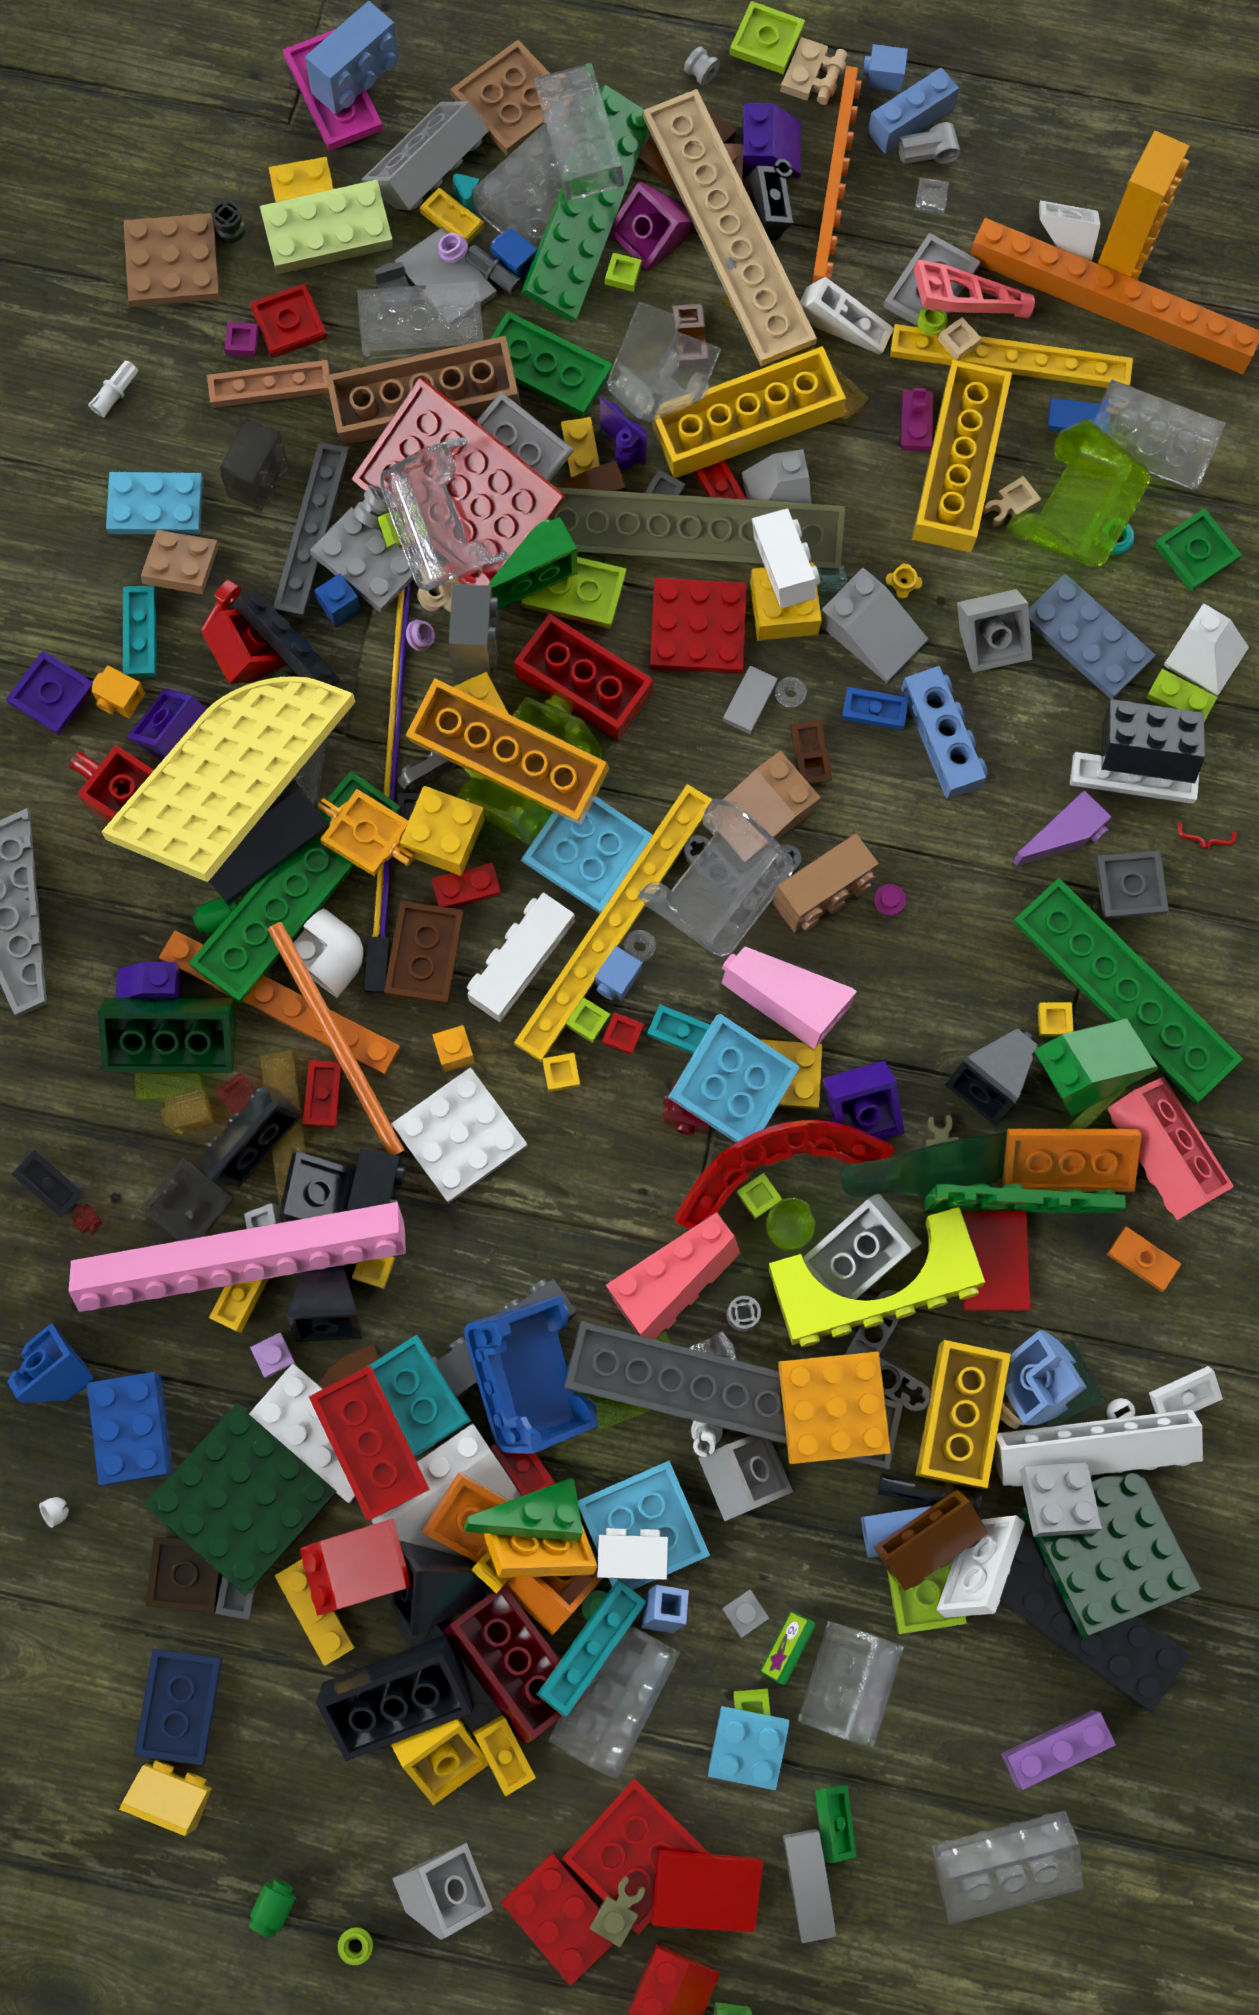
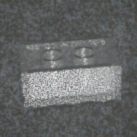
M828 1621L798 1722L843 1739L874 1748L904 1646Z

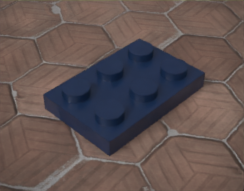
M162 1649L152 1650L134 1756L205 1765L223 1658Z

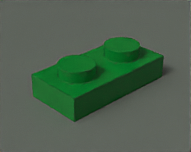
M835 1785L815 1790L824 1862L836 1863L855 1858L856 1849L848 1785Z

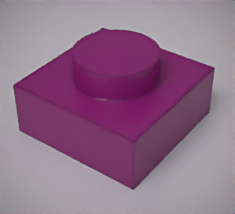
M227 322L225 354L228 356L256 357L259 334L258 325Z

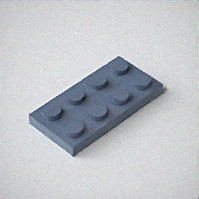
M1064 574L1029 608L1030 627L1110 699H1114L1156 656L1067 574Z

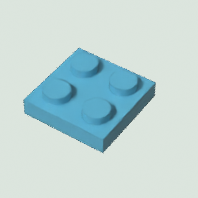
M721 1706L708 1777L776 1790L789 1728V1719Z

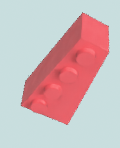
M716 1212L606 1284L614 1303L638 1336L655 1340L664 1329L668 1330L677 1321L676 1317L688 1304L691 1306L699 1298L698 1294L708 1283L712 1284L741 1253L735 1236Z

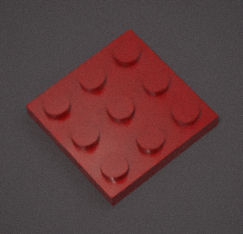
M654 578L650 669L742 674L747 583Z
M633 1778L565 1853L562 1859L603 1900H605L607 1895L617 1900L619 1896L618 1884L624 1876L629 1878L625 1886V1892L628 1895H635L640 1886L645 1887L643 1898L630 1907V1909L638 1913L631 1928L639 1935L651 1919L659 1850L710 1853Z

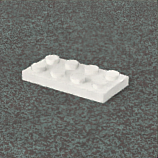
M292 1363L249 1415L337 1491L336 1493L345 1501L351 1503L355 1498L354 1492L308 1397L323 1388Z

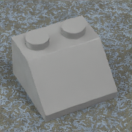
M1017 589L957 602L959 630L973 673L1032 660L1028 602Z
M751 1435L714 1450L713 1454L710 1455L708 1453L707 1457L701 1456L698 1458L724 1521L793 1492L771 1440Z

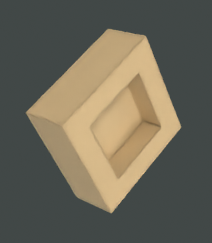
M963 317L939 333L938 341L957 361L980 345L982 339Z

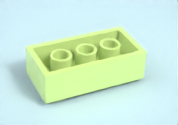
M378 180L260 206L277 275L392 249V236Z

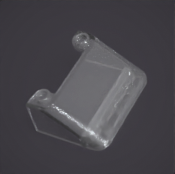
M713 799L704 811L703 825L714 836L672 890L662 883L652 882L646 885L637 897L651 910L712 954L727 956L736 948L772 901L777 885L791 876L794 863L791 855L741 804Z

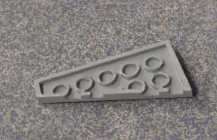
M28 808L0 820V984L17 1018L47 1004L31 817Z

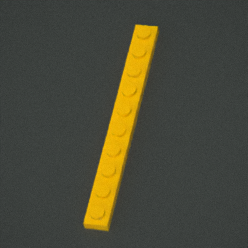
M688 784L685 786L515 1040V1046L540 1062L543 1061L542 1058H545L565 1028L566 1022L582 998H585L593 986L595 975L614 947L620 945L684 849L686 842L692 837L712 807L713 799Z

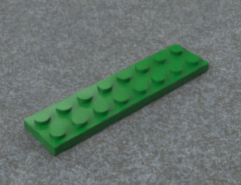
M607 85L599 89L521 291L523 295L571 323L578 317L649 130L643 117L644 109Z
M353 771L349 772L327 798V801L339 808L358 789L398 814L401 811V806ZM319 811L330 826L331 818ZM324 833L255 884L189 962L190 967L239 1004L245 1000L281 956L267 929L276 923L282 922L293 942L304 929L303 925L320 910L356 866L321 843L320 839Z
M1060 878L1050 885L1012 922L1112 1022L1128 1019L1157 1067L1195 1105L1243 1060Z

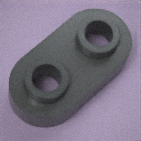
M431 752L427 756L428 759L421 763H412L404 767L400 771L401 776L398 778V783L405 793H410L448 773L457 764Z

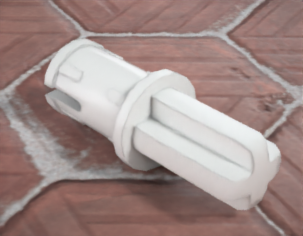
M124 361L110 380L103 381L104 386L88 404L92 411L104 418L119 398L124 397L123 391L136 376L138 369L131 362Z

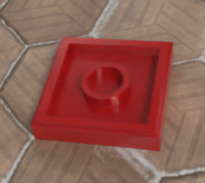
M306 283L249 303L271 359L328 338Z

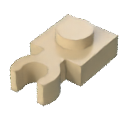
M1022 476L1001 489L997 495L999 500L989 501L985 505L983 513L987 514L992 510L997 511L999 516L994 518L992 525L999 526L1004 522L1007 514L1010 513L1015 520L1038 506L1041 498L1026 478Z

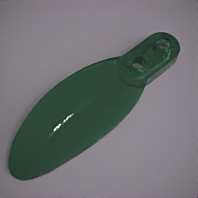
M1007 1132L942 1142L911 1151L898 1159L886 1158L851 1164L841 1173L843 1189L846 1194L852 1197L889 1192L926 1197L937 1184H954L958 1186L989 1185L1004 1174Z

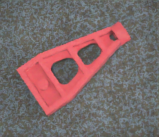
M918 259L913 270L922 307L933 311L941 310L962 313H1014L1015 317L1025 319L1030 318L1035 305V298L1032 294L1022 293L1020 290L945 264ZM950 282L967 287L970 298L954 296ZM982 292L997 297V300L983 299Z

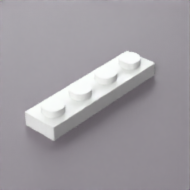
M1075 752L1073 755L1070 776L1071 786L1192 804L1197 800L1199 775L1194 784L1101 770L1100 755Z

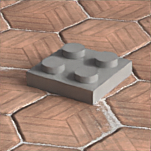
M1087 1462L1024 1466L1019 1470L1033 1537L1097 1533L1102 1529Z

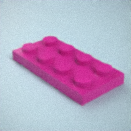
M334 30L283 49V55L329 151L383 131L382 122L366 89L355 98L351 106L344 108L337 115L311 93L305 56Z

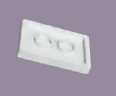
M1017 1515L982 1519L981 1521L989 1533L981 1538L977 1545L967 1548L955 1556L937 1607V1611L945 1618L994 1614L996 1612L1025 1522Z

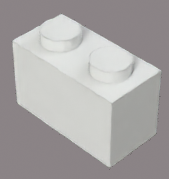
M606 1528V1535H599L598 1577L667 1579L668 1537H660L661 1530L640 1529V1536H626V1529Z

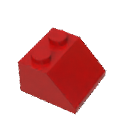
M221 610L202 631L229 684L253 682L287 665L237 610Z
M656 1942L629 2005L628 2015H703L720 1972Z

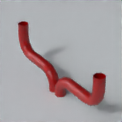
M1178 823L1177 831L1179 836L1184 839L1199 841L1201 848L1210 849L1211 844L1230 846L1235 843L1237 838V832H1232V839L1230 841L1211 839L1205 845V841L1201 837L1184 834L1182 831L1183 823Z

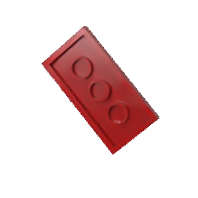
M371 1366L308 1396L368 1522L430 1490Z

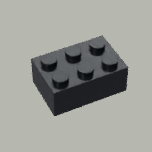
M1110 699L1102 723L1101 770L1196 783L1205 758L1204 713Z

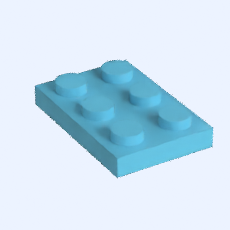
M109 472L106 520L108 534H156L157 530L185 535H200L202 474Z

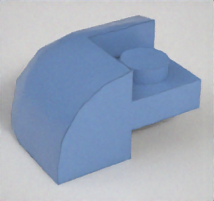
M1042 1330L1036 1332L1010 1356L1005 1392L1024 1425H1038L1058 1417L1068 1410L1066 1404L1087 1388L1073 1366L1076 1361L1069 1351L1051 1334Z

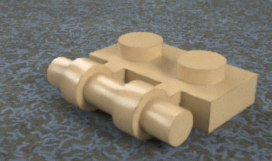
M801 37L781 84L780 92L808 101L811 92L818 94L817 101L820 104H827L829 98L836 91L838 76L843 74L846 67L845 59L847 52L843 49H837L835 55L829 58L826 57L828 46ZM820 70L827 72L826 77L823 79L817 78Z

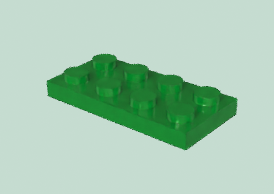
M507 311L491 337L492 339L506 336L516 384L583 418L613 371L612 363Z

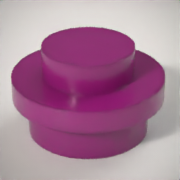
M886 884L876 891L874 904L876 909L884 915H897L905 907L906 895L899 886Z

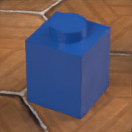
M511 227L507 232L499 234L491 244V257L495 260L499 258L501 264L520 277L522 281L529 273L537 249Z
M341 573L314 590L318 605L335 628L361 612L358 596Z

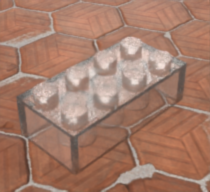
M592 63L534 78L537 101L566 202L624 186L622 164Z
M478 281L357 290L362 353L365 359L421 355L484 341Z

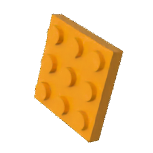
M879 1352L778 1362L789 1464L891 1453Z

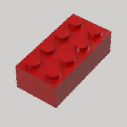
M548 614L514 661V671L517 678L550 699L553 695L562 698L573 708L572 713L616 741L620 740L653 693L652 678L551 614Z

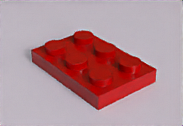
M554 1852L500 1902L570 1986L614 1945L590 1929L600 1907Z

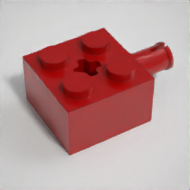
M117 745L112 748L100 765L81 751L74 755L78 758V761L72 758L69 763L70 769L75 770L88 779L77 794L86 808L107 822L114 818L154 771Z

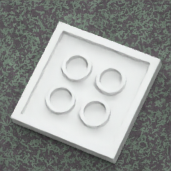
M471 1067L391 1123L394 1130L448 1204L528 1147L525 1140Z

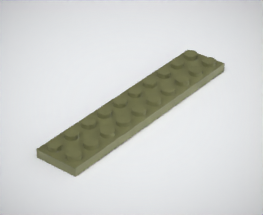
M556 487L566 497L550 519L561 518L577 547V552L763 564L754 540L752 518L788 508L792 520L797 519L802 533L801 543L806 542L811 555L809 563H814L816 567L841 569L845 506Z

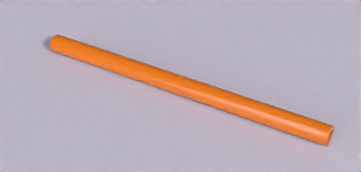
M279 922L267 929L387 1153L397 1155L403 1152L405 1149L283 923Z

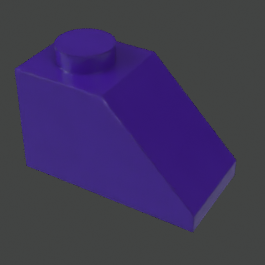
M141 962L117 969L116 998H181L183 972L176 962Z

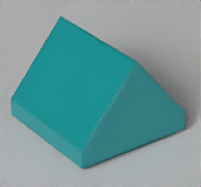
M455 174L453 175L454 194L458 202L472 212L481 197L480 179Z

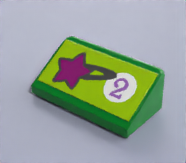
M790 1612L760 1672L781 1685H786L816 1626L815 1622L795 1612Z

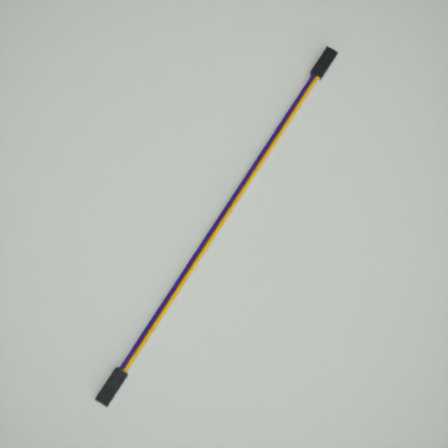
M414 542L402 545V550L412 558ZM411 582L398 594L383 793L394 802L396 801L407 650L406 628L409 622ZM391 858L383 864L377 874L374 928L372 937L368 936L365 993L384 994L390 947V939L386 936Z

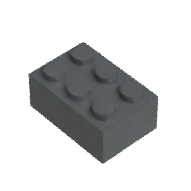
M452 585L449 649L454 679L469 680L484 672H487L491 679L492 670H498L497 641L500 639L499 610H497L498 598L492 597L490 585Z

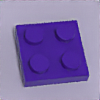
M42 651L7 696L6 701L59 736L92 693L93 682L47 652Z

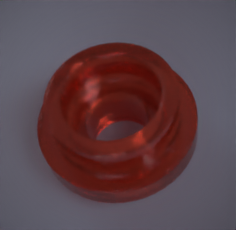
M89 1204L74 1208L75 1216L72 1217V1220L82 1234L86 1232L92 1236L96 1234L97 1228L102 1226V1222L94 1209Z

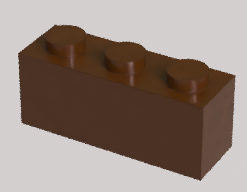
M956 1489L874 1546V1549L891 1577L905 1592L910 1588L920 1585L925 1577L938 1568L947 1566L955 1556L965 1549L977 1545L980 1539L989 1532L971 1502Z

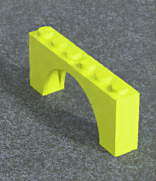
M957 1207L927 1217L925 1225L928 1233V1255L924 1267L915 1280L906 1288L883 1299L861 1301L845 1298L833 1293L813 1277L806 1267L801 1254L769 1263V1273L792 1345L800 1343L801 1347H808L819 1343V1337L832 1334L833 1338L841 1337L851 1333V1328L864 1324L865 1328L875 1327L884 1323L883 1318L896 1315L897 1319L905 1318L915 1314V1308L927 1305L928 1309H935L948 1303L946 1299L959 1296L960 1300H964L978 1295V1290L982 1289L985 1280L960 1208Z

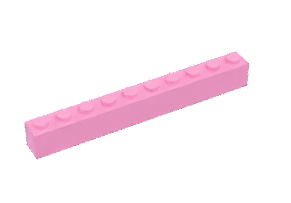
M398 1202L72 1260L69 1293L78 1311L83 1312L367 1260L387 1258L406 1254L405 1225Z

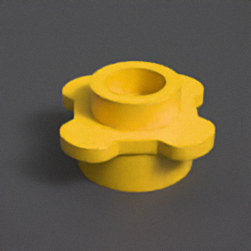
M901 564L894 573L887 574L886 584L896 590L898 598L905 599L912 590L921 588L922 579L917 576V572L911 565ZM906 579L907 582L902 583L901 580Z

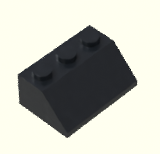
M266 1084L258 1088L251 1094L250 1102L243 1110L237 1112L229 1119L228 1127L221 1135L213 1138L206 1146V1152L200 1157L206 1176L211 1181L240 1188L304 1114L279 1089Z

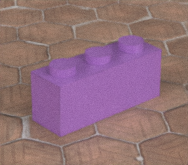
M1091 1710L1001 1753V1756L1015 1787L1024 1790L1116 1744L1101 1712Z

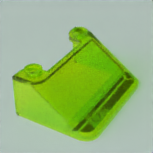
M1085 419L1062 429L1056 438L1055 456L1059 461L1066 463L1067 467L1040 515L1025 511L1017 513L1011 518L1006 528L1023 540L1089 567H1097L1107 561L1149 485L1150 474L1143 463L1091 420Z

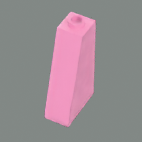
M744 947L737 956L734 953L731 954L722 967L725 973L721 984L813 1049L820 1044L851 1007L857 992L849 986L748 947Z

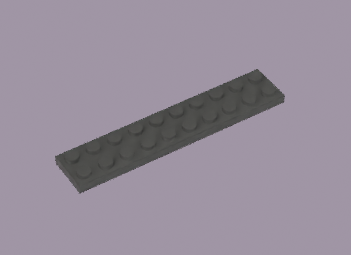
M583 1321L579 1322L564 1384L565 1389L787 1444L779 1371ZM884 1398L890 1454L843 1459L882 1469H890L903 1403Z

